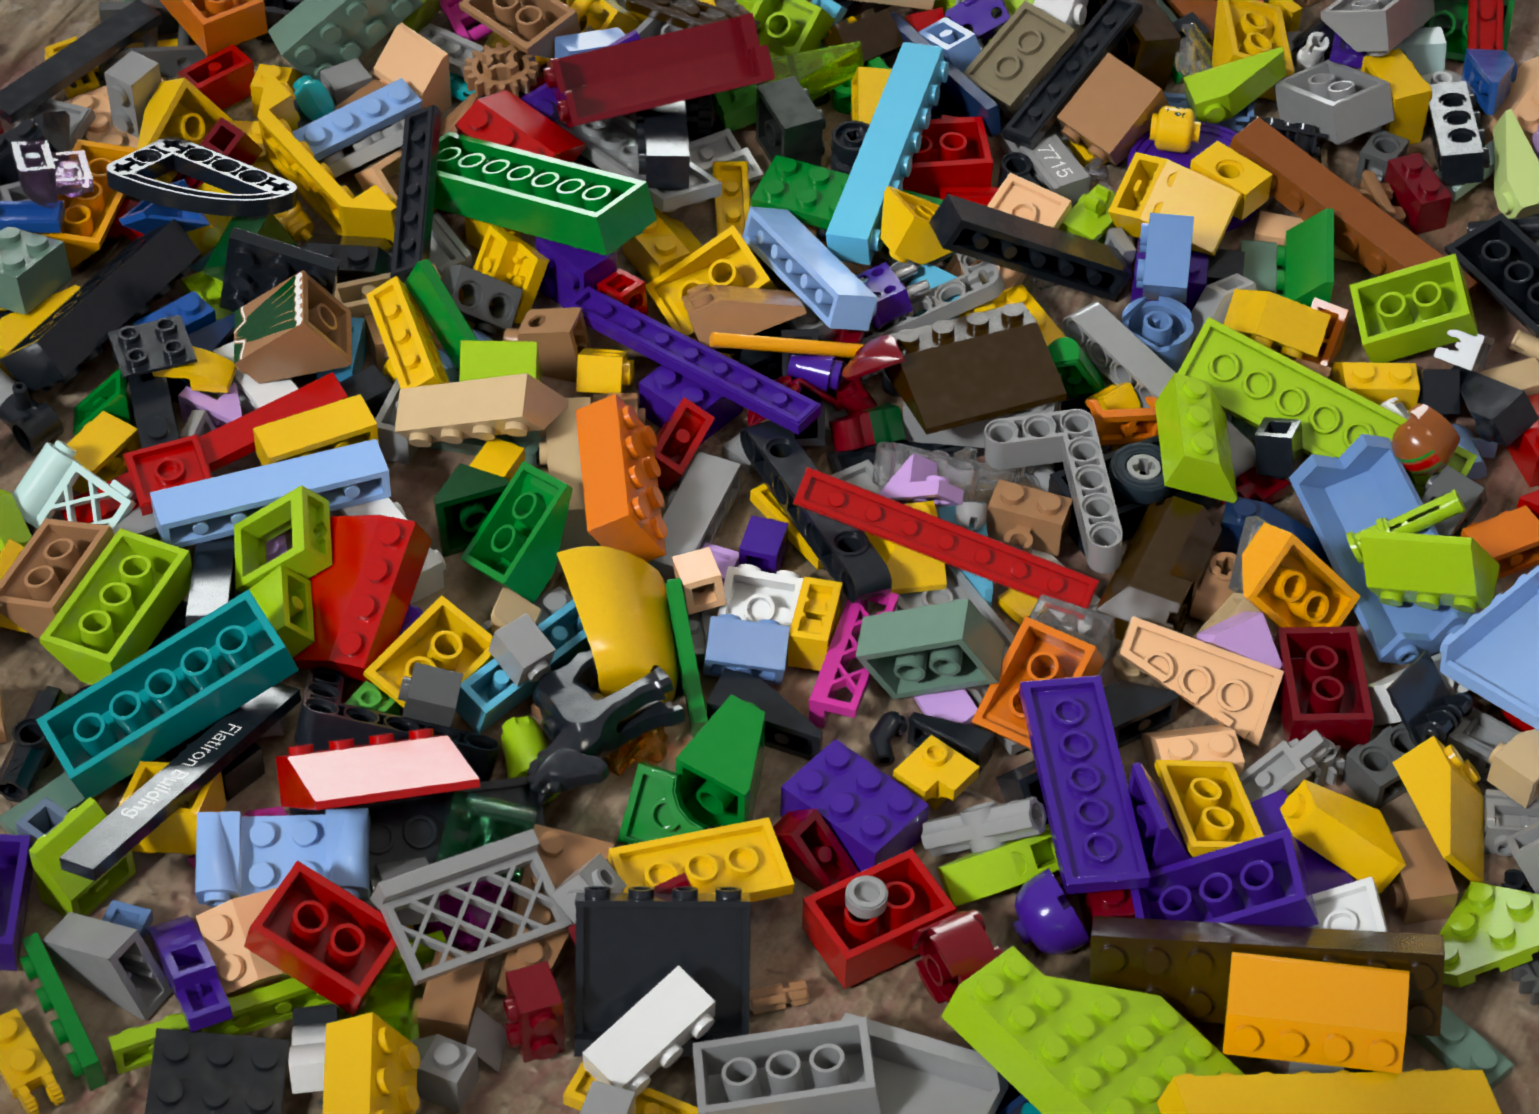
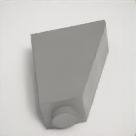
M69 912L42 940V943L62 973L139 1019L146 1021L173 992L137 929Z

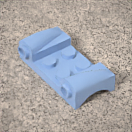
M368 808L325 809V815L241 816L240 811L197 812L195 896L198 903L216 907L234 898L277 888L297 860L360 900H370L369 838L371 818Z

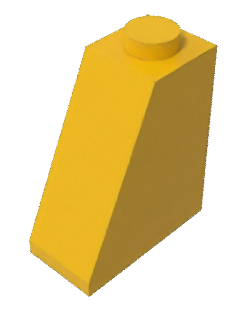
M1305 779L1286 798L1284 804L1280 807L1285 822L1296 839L1357 880L1372 876L1380 894L1406 865L1386 821L1378 809Z

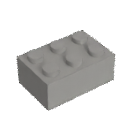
M1326 60L1285 77L1274 85L1280 119L1285 120L1287 123L1316 126V133L1327 134V138L1324 139L1332 141L1337 145L1348 144L1354 140V137L1363 133L1376 132L1382 128V125L1395 120L1390 83L1343 64Z

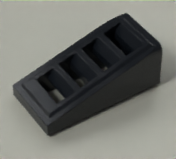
M913 712L909 718L907 743L916 748L929 736L933 735L980 766L979 774L992 757L995 734L990 731Z

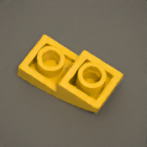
M192 346L197 362L152 372L155 377L189 379L191 390L228 393L237 367L233 361L221 355Z

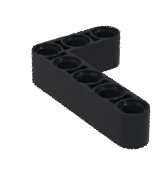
M314 667L309 670L294 737L298 745L313 744L314 751L329 749V741L353 738L355 746L369 744V736L394 733V740L408 739V731L433 728L434 735L449 736L476 773L480 782L491 781L500 748L496 740L477 733L341 703L344 676L329 668Z

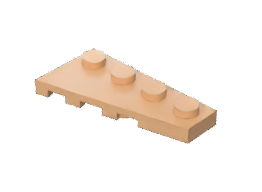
M1133 616L1129 622L1118 656L1169 690L1175 691L1179 697L1221 725L1235 730L1237 736L1255 748L1258 747L1284 671Z

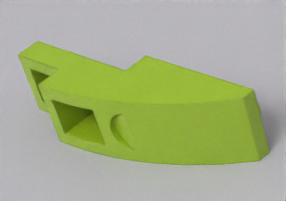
M1049 824L1045 825L1046 831L1041 834L1010 840L996 848L971 853L937 867L945 893L953 905L956 907L1024 884L1033 876L1048 868L1051 873L1058 871L1059 866Z

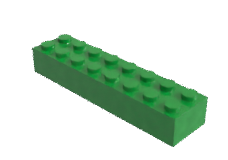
M447 132L439 138L434 208L606 256L618 251L621 245L631 238L640 235L646 227L657 220L646 181L453 132Z

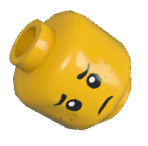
M1163 106L1158 113H1153L1149 140L1154 141L1155 147L1160 151L1186 153L1191 147V142H1199L1201 122L1194 121L1195 114L1192 109Z

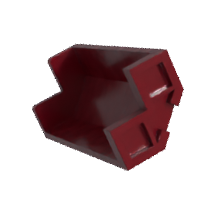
M753 13L566 57L550 59L547 61L548 68L543 70L548 89L553 88L559 117L562 122H566L568 128L776 79L768 44L760 46Z

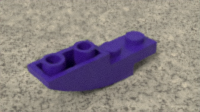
M185 915L146 928L170 988H173L190 1032L232 1019L231 1006L218 978L216 965L191 917Z

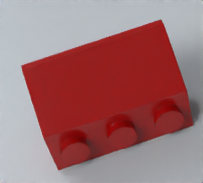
M508 90L477 99L455 124L458 133L461 135L571 163L586 148L585 143Z

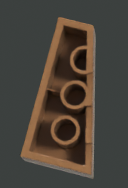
M533 824L532 826L540 842L536 850L555 889L573 872L597 854L601 853L608 861V850L615 845V843L538 824ZM530 865L521 867L517 884L533 890L537 880ZM540 888L538 893L543 894ZM515 894L511 911L523 916L529 899ZM534 902L529 919L543 925L556 922L550 908ZM509 921L506 939L515 937L519 928L518 924ZM524 928L523 933L529 932L531 930ZM569 930L503 953L495 993L507 996L505 972L548 961L552 972L570 937Z

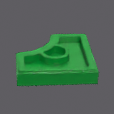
M646 762L638 763L617 842L629 845L706 830L708 828L707 825L696 820L684 806L680 793L681 774Z

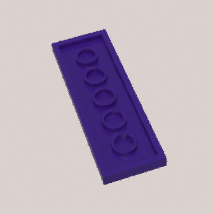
M1101 675L1020 682V699L1065 895L1148 887L1150 874Z

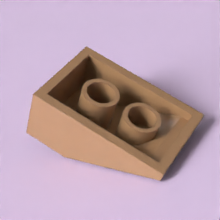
M700 284L687 291L688 295L681 297L698 342L713 350L719 347H710L709 337L711 332L753 335L807 314L801 300L793 291L712 285L708 287V284Z

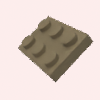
M1024 1L963 73L992 100L1014 113L1077 40L1078 34L1072 27L1031 3Z

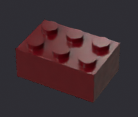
M1356 626L1277 627L1274 644L1282 663L1280 670L1284 671L1277 696L1285 741L1288 743L1295 738L1301 741L1316 729L1325 739L1332 741L1335 746L1340 745L1341 750H1351L1358 744L1365 745L1368 743L1374 716Z

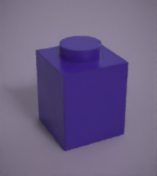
M751 515L739 548V565L750 564L759 567L763 572L776 574L781 569L788 549V523Z

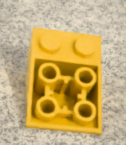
M1135 152L1108 213L1116 228L1121 227L1126 235L1140 238L1142 223H1149L1150 213L1194 216L1191 250L1214 256L1242 195L1173 161Z

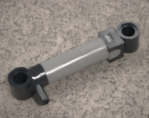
M0 368V420L11 429L19 445L25 451L32 454L44 446L46 442H50L61 435L64 431L63 425L55 411L44 402L38 404L29 395L26 383L21 381L15 382Z

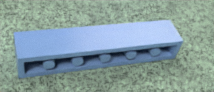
M750 206L742 236L748 246L829 328L868 331L871 319L876 314L878 297L789 210Z
M377 439L150 492L154 520L161 542L182 548L234 535L235 524L301 485L329 500L330 511L391 497L389 469Z

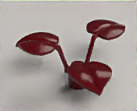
M836 329L820 341L859 344L863 338L864 331ZM882 335L869 341L858 349L854 359L850 360L847 365L844 361L842 376L845 380L840 383L838 390H836L837 399L802 378H797L793 381L791 376L786 375L774 381L798 393L801 392L803 387L832 404L836 411L844 408L849 414L877 406L876 401L864 387L861 377L905 362V357L892 335ZM836 357V360L844 361L843 357ZM748 410V426L758 424L766 419Z

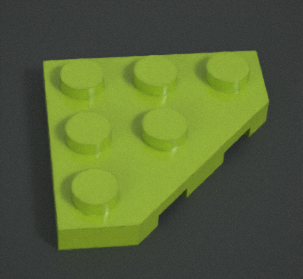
M1471 881L1439 935H1443L1445 951L1443 984L1461 988L1476 982L1475 975L1496 967H1498L1501 973L1533 961L1532 954L1539 952V894Z

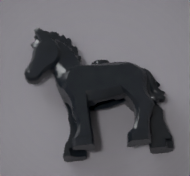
M592 651L578 653L566 666L561 664L558 669L544 675L534 689L533 700L540 709L544 731L549 739L553 741L548 748L537 754V759L529 764L530 769L527 771L529 775L527 777L528 784L531 786L532 791L538 792L540 805L547 802L555 793L568 792L580 786L603 782L609 776L610 771L608 764L602 758L609 756L623 744L660 727L685 724L684 710L679 704L674 705L671 701L666 703L661 701H665V694L674 688L670 677L660 667L607 697L595 692L599 687Z

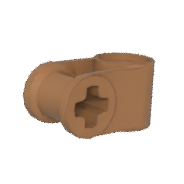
M1221 552L1212 557L1203 581L1198 586L1190 611L1191 618L1207 622L1233 592L1240 593V581L1243 571L1242 559L1238 555L1231 552Z

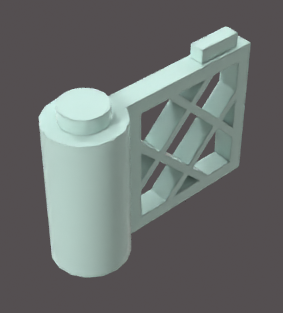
M57 439L54 445L49 442L45 443L12 495L25 522L37 529L45 518L51 519L56 511L64 509L67 511L68 521L77 522L75 507L91 503L94 521L92 524L109 525L113 529L130 514L136 505L130 499L134 492L113 479L111 484L105 482L74 458L77 453L76 450ZM81 475L88 480L90 496L74 500L72 486ZM98 488L103 490L104 493L98 494ZM114 498L121 503L112 518L102 520L101 500Z

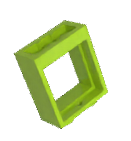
M301 485L235 524L236 590L244 593L280 565L306 579L332 565L329 500ZM292 528L293 548L267 563L266 542Z

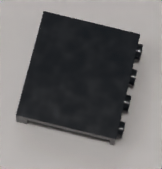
M589 886L584 888V893H576L574 1057H583L582 1053L678 965L715 1000V1016L713 1017L715 1022L713 1026L699 1039H696L694 1036L681 1047L683 1052L680 1057H693L692 1043L749 1034L750 894H742V889L739 887H718L715 893H698V888L690 886L672 888V893H654V888L648 886L629 887L628 893H611L610 887Z

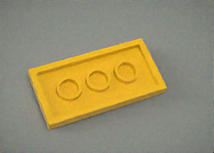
M769 817L609 848L607 859L609 864L627 885L620 893H628V888L634 886L654 887L684 872L692 885L698 888V893H715L718 887H739L742 889V894H750L751 902L793 894L795 883Z

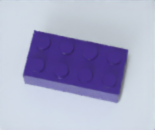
M1290 828L1150 870L1148 887L1130 889L1136 918L1305 928L1319 924L1304 857Z

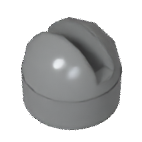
M962 502V505H956V519L959 526L968 529L969 523H972L973 531H977L984 526L987 518L986 504Z

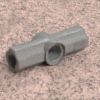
M1036 796L996 805L995 801H990L968 807L957 814L927 820L922 823L921 839L924 849L928 850L932 857L971 849L973 853L983 852L1001 846L1010 840L1043 833L1046 831L1047 814L1044 805L1037 800Z

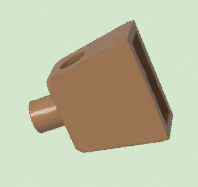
M582 308L531 309L526 313L519 329L506 328L503 335V341L537 342L543 376L574 383L577 381L578 354L584 348H591Z

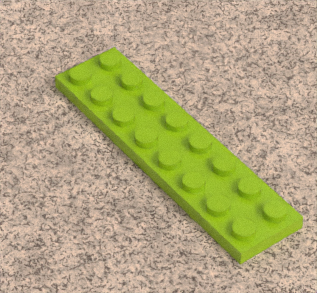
M1207 317L1177 373L1209 382L1223 411L1257 429L1264 417L1301 420L1303 453L1309 456L1315 454L1339 458L1361 434L1387 437L1392 443V437L1396 428L1407 421V419L1210 317ZM1457 446L1453 457L1447 465L1467 477L1477 455ZM1406 471L1421 499L1425 494L1424 487L1433 474L1414 475Z

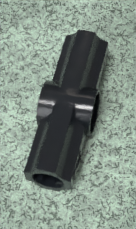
M47 686L44 690H39L26 717L17 722L13 727L12 735L14 742L0 769V794L6 800L20 803L21 800L29 797L42 769L48 767L54 760L55 752L36 719L71 699V696L66 695L60 688Z

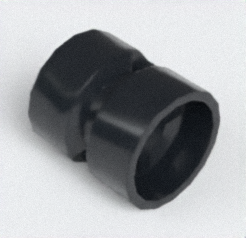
M852 120L838 124L833 129L831 170L850 174L869 124Z

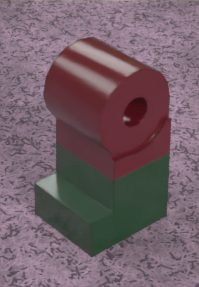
M890 403L849 413L846 416L829 421L834 449L838 452L854 450L887 441L893 442L906 439L900 408Z

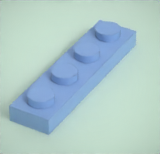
M400 78L293 131V136L299 142L305 141L311 148L314 158L319 161L405 118V115L421 110L422 100L403 78Z

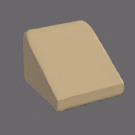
M503 587L491 613L492 633L526 613L537 625L542 609L512 590Z

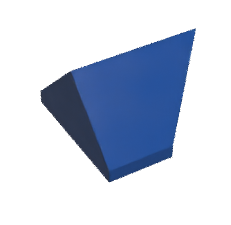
M185 179L170 183L189 188ZM144 200L119 219L122 226L143 234L173 219L177 220L185 232L210 225L202 213L170 208Z

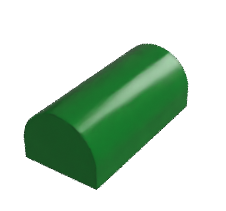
M1061 337L1049 344V352L1058 373H1061V381L1069 398L1090 396L1105 388L1103 377L1074 339Z

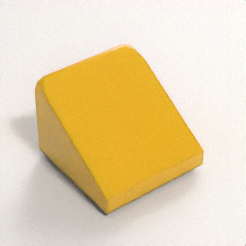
M1128 382L1111 384L1086 398L1096 399L1103 410L1136 409L1141 407L1132 383Z

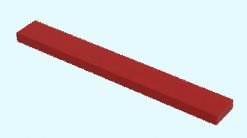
M332 372L200 436L199 439L210 471H216L256 451L253 428L348 398L334 373ZM126 472L114 479L134 492L130 498L136 503L132 509L133 511L139 504L129 473ZM98 488V494L104 493L103 490ZM87 491L75 497L74 500L90 496V492ZM114 498L101 500L102 520L112 518L121 503ZM91 503L75 507L77 522H94ZM66 509L61 510L65 520L68 521Z
M809 467L805 470L793 501V505L1083 618L1087 614L1099 580Z

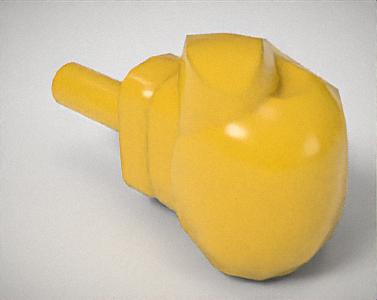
M298 200L294 208L274 214L295 241L302 239L307 241L313 236L311 232L314 229V224L303 211Z

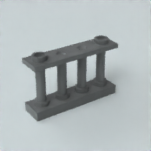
M135 0L99 2L101 23ZM140 0L162 14L163 22L144 34V48H124L98 67L100 79L105 80L104 73L130 51H134L159 63L161 77H177L178 71L206 58L207 55L198 45H191L192 38L159 0ZM178 33V46L157 47L158 34Z

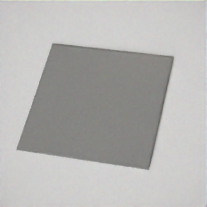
M476 1006L466 1045L477 1049V1056L499 1073L507 1041L505 1028Z

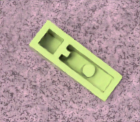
M1512 109L1506 110L1493 127L1494 196L1498 209L1507 218L1528 217L1539 214V160Z

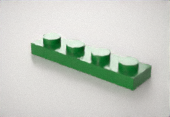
M36 932L22 938L26 956L19 958L29 982L35 979L39 982L40 988L34 991L44 1014L52 1011L56 1020L50 1022L58 1044L62 1046L68 1043L71 1049V1053L65 1056L75 1079L83 1076L90 1091L106 1085L100 1061L38 933Z

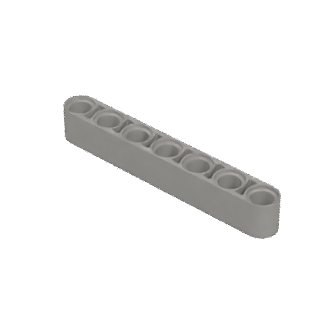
M1093 302L1063 318L1062 328L1065 336L1074 339L1090 361L1114 384L1132 383L1141 403L1140 408H1150L1146 403L1145 397L1155 396L1158 398L1172 375L1176 373L1098 302ZM1227 420L1234 476L1237 478L1256 467L1255 446Z

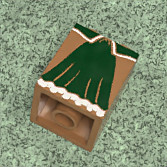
M302 270L235 311L234 364L240 372L249 375L258 384L347 367L352 364L351 311Z

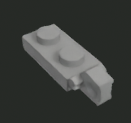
M1315 729L1301 741L1297 738L1288 743L1283 740L1242 774L1238 775L1249 802H1253L1281 789L1287 794L1304 779L1308 778L1318 768L1316 763L1332 750L1323 736Z

